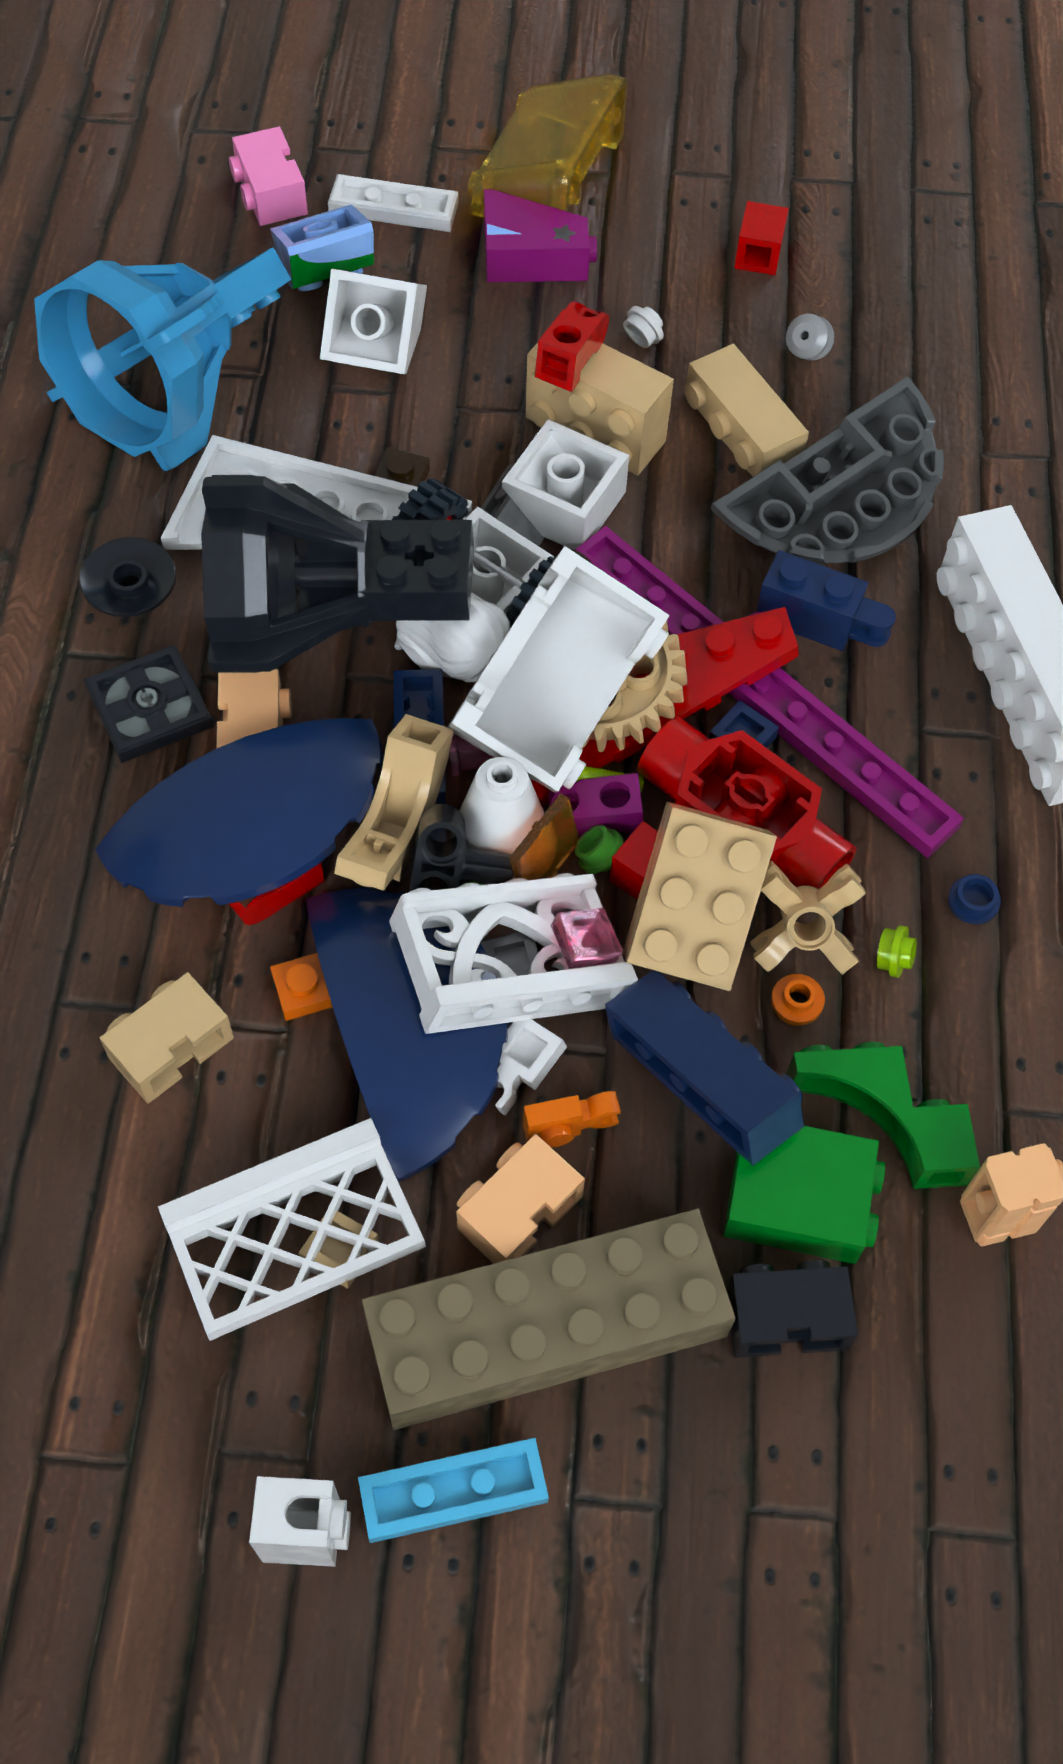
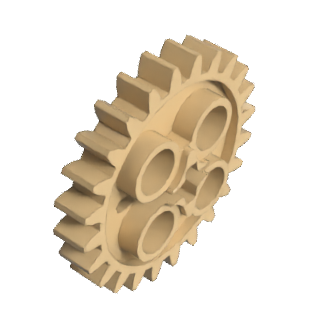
M667 622L662 627L666 632H668ZM668 634L663 645L652 659L643 655L633 666L610 704L612 705L607 707L582 749L592 739L596 740L598 752H603L607 740L614 739L619 750H624L625 737L632 735L638 743H644L642 731L644 728L648 727L652 731L658 732L661 729L659 716L669 719L675 717L673 703H682L684 701L682 686L687 685L688 682L685 668V652L680 650L677 634ZM638 674H648L644 678H633Z

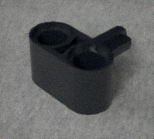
M436 804L427 808L422 813L418 824L411 866L410 891L426 888L421 882L428 877H439L446 882L443 887L430 889L431 891L457 888L461 886L462 878L497 884L513 879L515 871V857L513 855L467 848L465 820L461 812L455 807L447 804ZM437 828H446L451 830L455 836L446 842H438L433 840L428 834Z

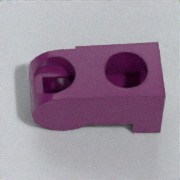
M638 773L583 779L575 782L570 789L562 785L558 792L551 790L548 792L551 832L553 836L559 839L579 840L586 831L597 825H603L607 829H614L618 833L625 832V839H628L642 821L644 822Z

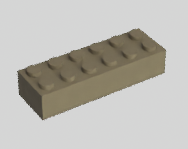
M699 1208L362 1299L393 1431L728 1337L736 1319Z

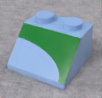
M352 205L270 229L277 255L292 279L287 282L292 289L298 288L299 291H310L321 287L323 280L330 278L331 269L362 274L364 267L374 265V231L372 223Z

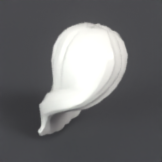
M471 596L470 620L396 621L397 639L394 647L396 650L404 649L410 659L423 670L442 669L443 677L455 678L465 682H476L510 630V622L506 614L499 607Z

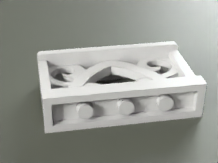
M563 873L547 879L527 880L516 878L505 883L490 885L467 883L457 888L432 891L428 888H419L403 894L396 905L389 923L392 931L396 932L422 1008L419 1017L425 1034L606 1009L605 1004L637 982L638 978L632 964L624 961L595 890L597 883L594 875L574 876L570 873ZM575 912L582 928L581 932L569 938L564 932L570 924V915L568 918L561 920L552 914ZM501 924L519 931L545 947L533 959L528 975L517 976L502 961L488 955L476 954L477 947L482 939L496 925ZM449 926L451 932L442 933L436 930L434 937L440 944L456 948V951H446L434 947L426 940L423 929ZM586 943H588L596 966L580 949ZM557 957L558 960L551 967H556L559 971L547 972L544 968V963ZM434 963L451 966L449 985L442 986ZM487 970L493 973L497 979L481 980V976Z

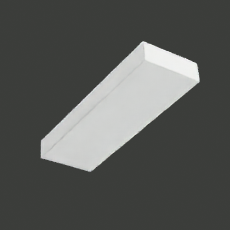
M337 174L328 200V211L352 205L371 221L451 232L459 200L457 191Z

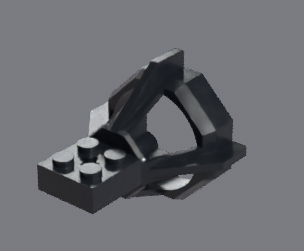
M212 475V477L204 478L202 494L206 510L201 541L204 619L210 638L207 658L210 670L218 673L270 672L340 631L363 625L364 628L374 624L375 621L470 620L474 561L472 520H361L359 522L350 519L295 483H278L265 476Z

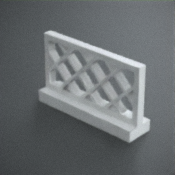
M371 1118L158 1206L209 1341L346 1282V1280L349 1281L426 1247L425 1240L381 1146L380 1136ZM377 1166L383 1182L375 1199L348 1190L355 1174ZM340 1181L338 1187L331 1185L333 1183ZM316 1191L333 1197L322 1222L295 1213L303 1196ZM388 1193L394 1206L384 1203ZM342 1201L370 1210L359 1235L331 1226L332 1220L339 1210ZM287 1203L285 1209L279 1207ZM262 1213L280 1219L268 1245L241 1236L249 1219ZM379 1214L402 1221L408 1234L407 1237L388 1245L368 1239ZM290 1223L311 1231H317L306 1258L278 1249ZM234 1226L231 1232L225 1230L229 1227ZM208 1236L226 1242L214 1268L192 1261L187 1245ZM326 1236L354 1245L347 1263L331 1268L314 1262ZM236 1246L263 1255L251 1282L224 1272ZM363 1248L368 1249V1251H371L370 1253L359 1257ZM273 1259L300 1268L293 1286L280 1292L261 1286ZM310 1272L317 1274V1276L307 1280ZM198 1275L209 1278L204 1289L201 1286ZM219 1282L246 1292L238 1310L214 1320L209 1302ZM256 1296L264 1298L253 1303Z

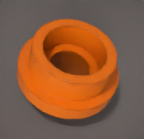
M790 974L781 978L774 986L771 1004L773 1010L782 1021L789 1025L800 1026L809 1024L820 1016L825 1004V995L821 986L813 978L803 974ZM790 993H801L807 997L808 1001L804 1003L795 1002L790 997Z

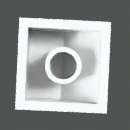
M331 269L320 359L406 374L421 331L427 285Z
M548 419L502 481V488L543 537L569 549H576L600 530L625 494L629 455Z

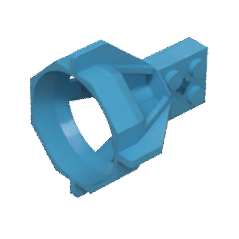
M273 247L224 273L213 281L183 263L122 266L115 261L97 260L34 298L39 360L55 384V387L46 393L52 402L63 397L78 422L85 428L133 457L150 450L164 471L171 470L207 445L222 359L231 347V328L252 316L251 313L256 310L254 304L260 310L279 299L281 296L277 289L292 279ZM89 293L111 305L133 327L130 331L98 350L93 342L87 320V299ZM152 355L165 387L167 413L154 410L136 400L114 377Z

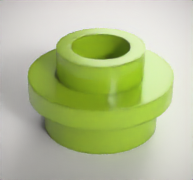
M898 925L896 930L885 928L881 935L877 955V968L889 971L891 977L899 978L903 968L912 969L917 939L909 937L908 926Z

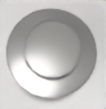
M802 314L796 317L790 323L786 333V343L791 353L796 357L809 361L825 357L830 352L835 338L833 327L829 321L814 314Z

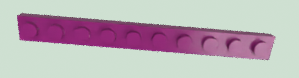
M607 526L603 527L575 549L586 555L594 566L670 615L666 621L669 635L681 634L723 623L720 618ZM778 668L750 686L742 684L729 692L736 700L742 701L779 727L777 734L926 858L931 856L961 827L964 817L781 668Z

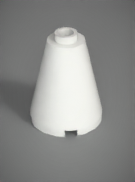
M495 757L487 760L479 767L459 810L465 820L467 848L513 855L515 857L513 879L524 878L528 880L544 866L551 851L552 834L549 822L525 767L517 760L509 757ZM451 831L452 839L455 836V834ZM483 882V883H486V884H488V885H490V884H497V883Z

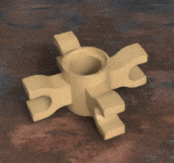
M771 861L768 865L761 891L780 908L783 919L750 941L751 946L757 951L753 954L754 959L769 972L795 946L808 951L820 949L842 975L859 961L854 953L851 952L854 950L853 945L843 934L835 929L833 916L866 894L865 889L860 884L862 882L861 878L846 863L819 890L812 886L795 887L780 868ZM815 912L819 914L810 923L802 924L796 922L797 918L804 913Z

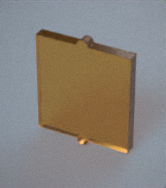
M560 794L540 820L534 822L532 830L509 857L515 879L537 880L552 878L556 876L559 867L575 849L579 836L570 800L565 795Z

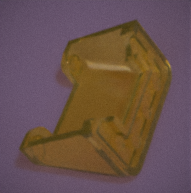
M609 73L533 85L529 87L527 92H521L513 115L480 169H475L471 174L468 194L472 196V215L484 218V189H494L567 212L569 211V205H577L581 196V182L601 147L605 146L616 150L623 139L627 78Z

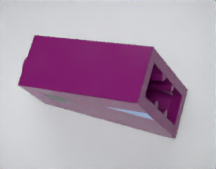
M484 189L487 283L588 281L589 263L597 262V237L589 236L587 217L494 189Z

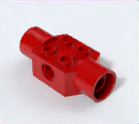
M675 717L656 733L639 760L637 772L676 801V804L766 829L777 836L770 862L773 861L795 887L812 886L819 890L836 871L846 863L850 865L855 856L857 848L816 818L822 788L743 730L709 739L681 717Z

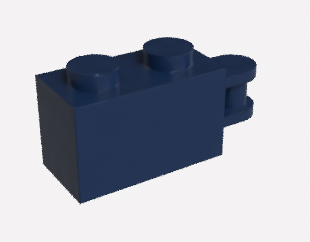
M781 550L778 551L762 584L756 611L766 612L785 607L794 634L840 651H844L849 638L873 647L885 645L889 641L890 629L893 627L896 619V614L890 606L865 597L869 582Z

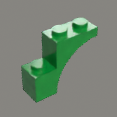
M865 1042L856 1045L853 1049L832 1050L827 1045H812L803 1048L800 1052H794L786 1075L797 1084L801 1093L820 1095L840 1101L857 1109L876 1123L900 1152L910 1174L913 1189L968 1186L980 1168L968 1104L950 1105L947 1100L933 1099L913 1107L902 1046L885 1047L881 1042Z

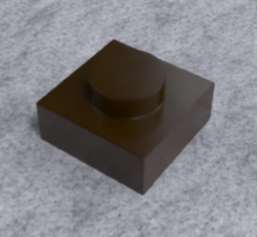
M386 447L374 476L418 487V484L425 481L428 476L430 458Z

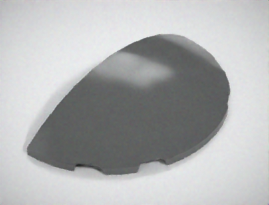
M907 376L846 416L838 429L783 464L781 460L777 461L714 502L710 509L735 532L750 542L775 553L781 550L818 564L852 563L881 555L911 536L925 520L934 505L931 502L934 498L936 486L942 480L944 468L943 449H936L932 433L935 425L934 415L919 389Z

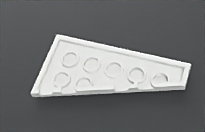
M212 435L161 536V542L165 550H202L201 532L206 510L202 485L204 478L212 477V475L265 476L278 483H295L350 519L359 522L361 520H392L393 516L399 515L401 510L398 507L402 501L406 503L409 500L408 494L412 489L417 491L418 487ZM467 500V508L469 510L468 515L463 518L464 520L472 513L471 500Z

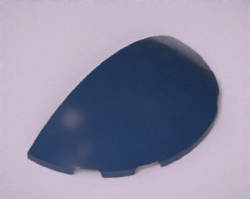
M339 718L312 720L262 731L219 747L188 763L158 783L134 803L112 826L95 850L106 870L123 888L126 889L131 885L143 890L150 901L168 906L183 907L184 902L189 898L211 897L216 904L225 905L259 896L281 887L300 877L332 854L336 849L335 837L348 822L356 821L360 823L369 810L375 795L372 781L376 768L383 766V750L372 719Z
M372 888L343 889L323 893L306 899L320 965L342 1038L367 1110L380 1136L381 1146L396 1179L400 1182L418 1174L450 1152L456 1146V1136L467 1126L473 1116H481L498 1085L499 1073L497 1069L503 1043L508 1041V1023L425 1034L419 1017L422 1008L396 932L392 931L389 923L400 897L405 893L374 890ZM449 926L423 929L425 938L431 945L446 951H456V948L440 944L434 937L436 930L442 933L451 932ZM480 943L476 954L488 955ZM434 963L442 986L449 985L451 966ZM487 970L481 976V980L497 979L493 973Z

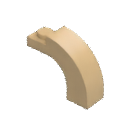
M405 714L388 735L382 771L371 806L358 830L337 856L334 874L351 879L361 886L374 887L383 891L392 879L400 881L413 858L421 815L427 808L435 805L448 761L453 729Z

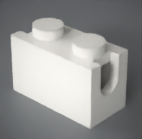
M257 1476L249 1543L263 1563L335 1567L336 1549H348L351 1512L347 1511V1500H340L334 1482L330 1480Z

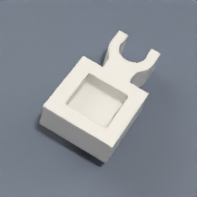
M532 1019L513 1022L508 1028V1041L503 1043L497 1069L499 1080L496 1088H503L504 1094L495 1106L505 1116L516 1101V1092L521 1083L524 1082L536 1090L567 1048L563 1039Z

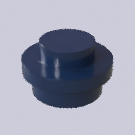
M971 874L958 879L952 885L948 894V904L958 919L969 924L978 925L987 923L996 916L1001 905V897L996 884L990 878L980 874Z

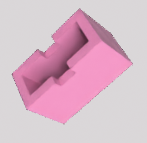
M280 126L232 137L235 156L228 157L231 174L235 183L242 182L240 190L243 203L247 211L254 210L259 225L263 226L308 215L305 182L295 159L289 161L285 159V156L290 155V148Z

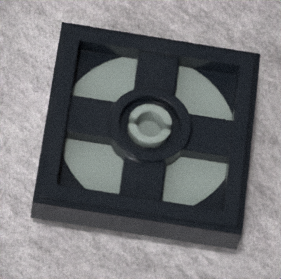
M175 644L83 679L88 694L121 763L214 727L212 717Z

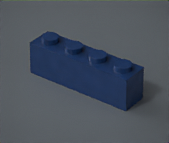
M652 970L605 1004L613 1038L752 1166L804 1127L801 1108L803 1096L797 1084L784 1073L778 1075L767 1066L758 1050L747 1041L741 1043L732 1036L717 1014L712 1011L704 1012L693 1002L688 991L679 982L674 981L671 983L658 971Z

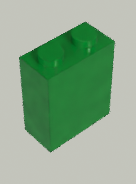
M804 1126L753 1166L736 1152L723 1237L856 1264L865 1247H874L878 1231L879 1215L870 1213L872 1194L880 1195L885 1175V1162L877 1161L879 1141Z

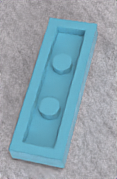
M536 1438L358 1477L370 1543L548 1503L549 1500Z

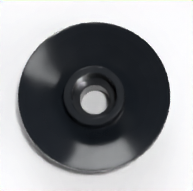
M126 537L109 541L96 548L84 561L80 570L79 581L85 599L96 610L116 617H133L154 610L169 597L175 586L176 570L171 556L159 544L144 538Z

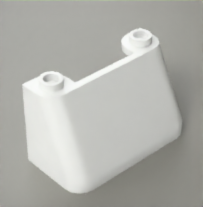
M564 546L447 728L453 729L454 734L494 758L509 757L517 760L525 767L532 780L553 792H558L562 785L570 789L586 765L585 762L579 759L583 751V745L633 666L643 655L652 659L657 654L669 634L662 627L670 615Z

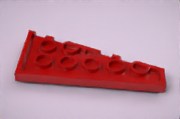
M782 607L677 634L680 650L685 652V668L688 682L687 685L682 686L684 701L682 703H673L675 717L685 719L701 708L707 711L721 703L722 696L740 685L750 686L797 658L798 643L786 608ZM638 674L633 678H644L648 674ZM659 716L661 728L672 720ZM648 727L642 730L644 743L641 744L632 735L625 737L624 750H619L613 739L607 740L603 752H598L596 740L590 739L583 748L579 759L586 763L585 766L599 769L610 762L619 763L645 748L657 732L652 731ZM530 778L543 808L548 805V792L550 790Z

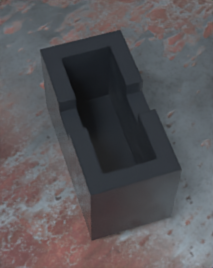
M814 1260L798 1264L796 1270L774 1271V1267L770 1264H753L742 1267L739 1270L740 1273L732 1274L726 1291L736 1318L731 1328L734 1358L780 1355V1343L801 1342L803 1353L847 1351L858 1337L848 1266L831 1267L828 1261Z

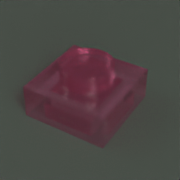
M604 908L557 913L550 925L569 969L613 964L617 962L623 953V949Z

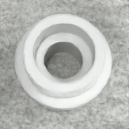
M633 306L627 312L628 318L623 322V327L636 344L643 348H648L652 343L658 344L663 339L664 334L661 328L663 322L653 309Z

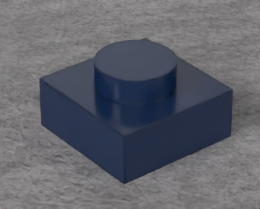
M739 700L710 731L709 739L743 730L767 748L776 739L779 727Z

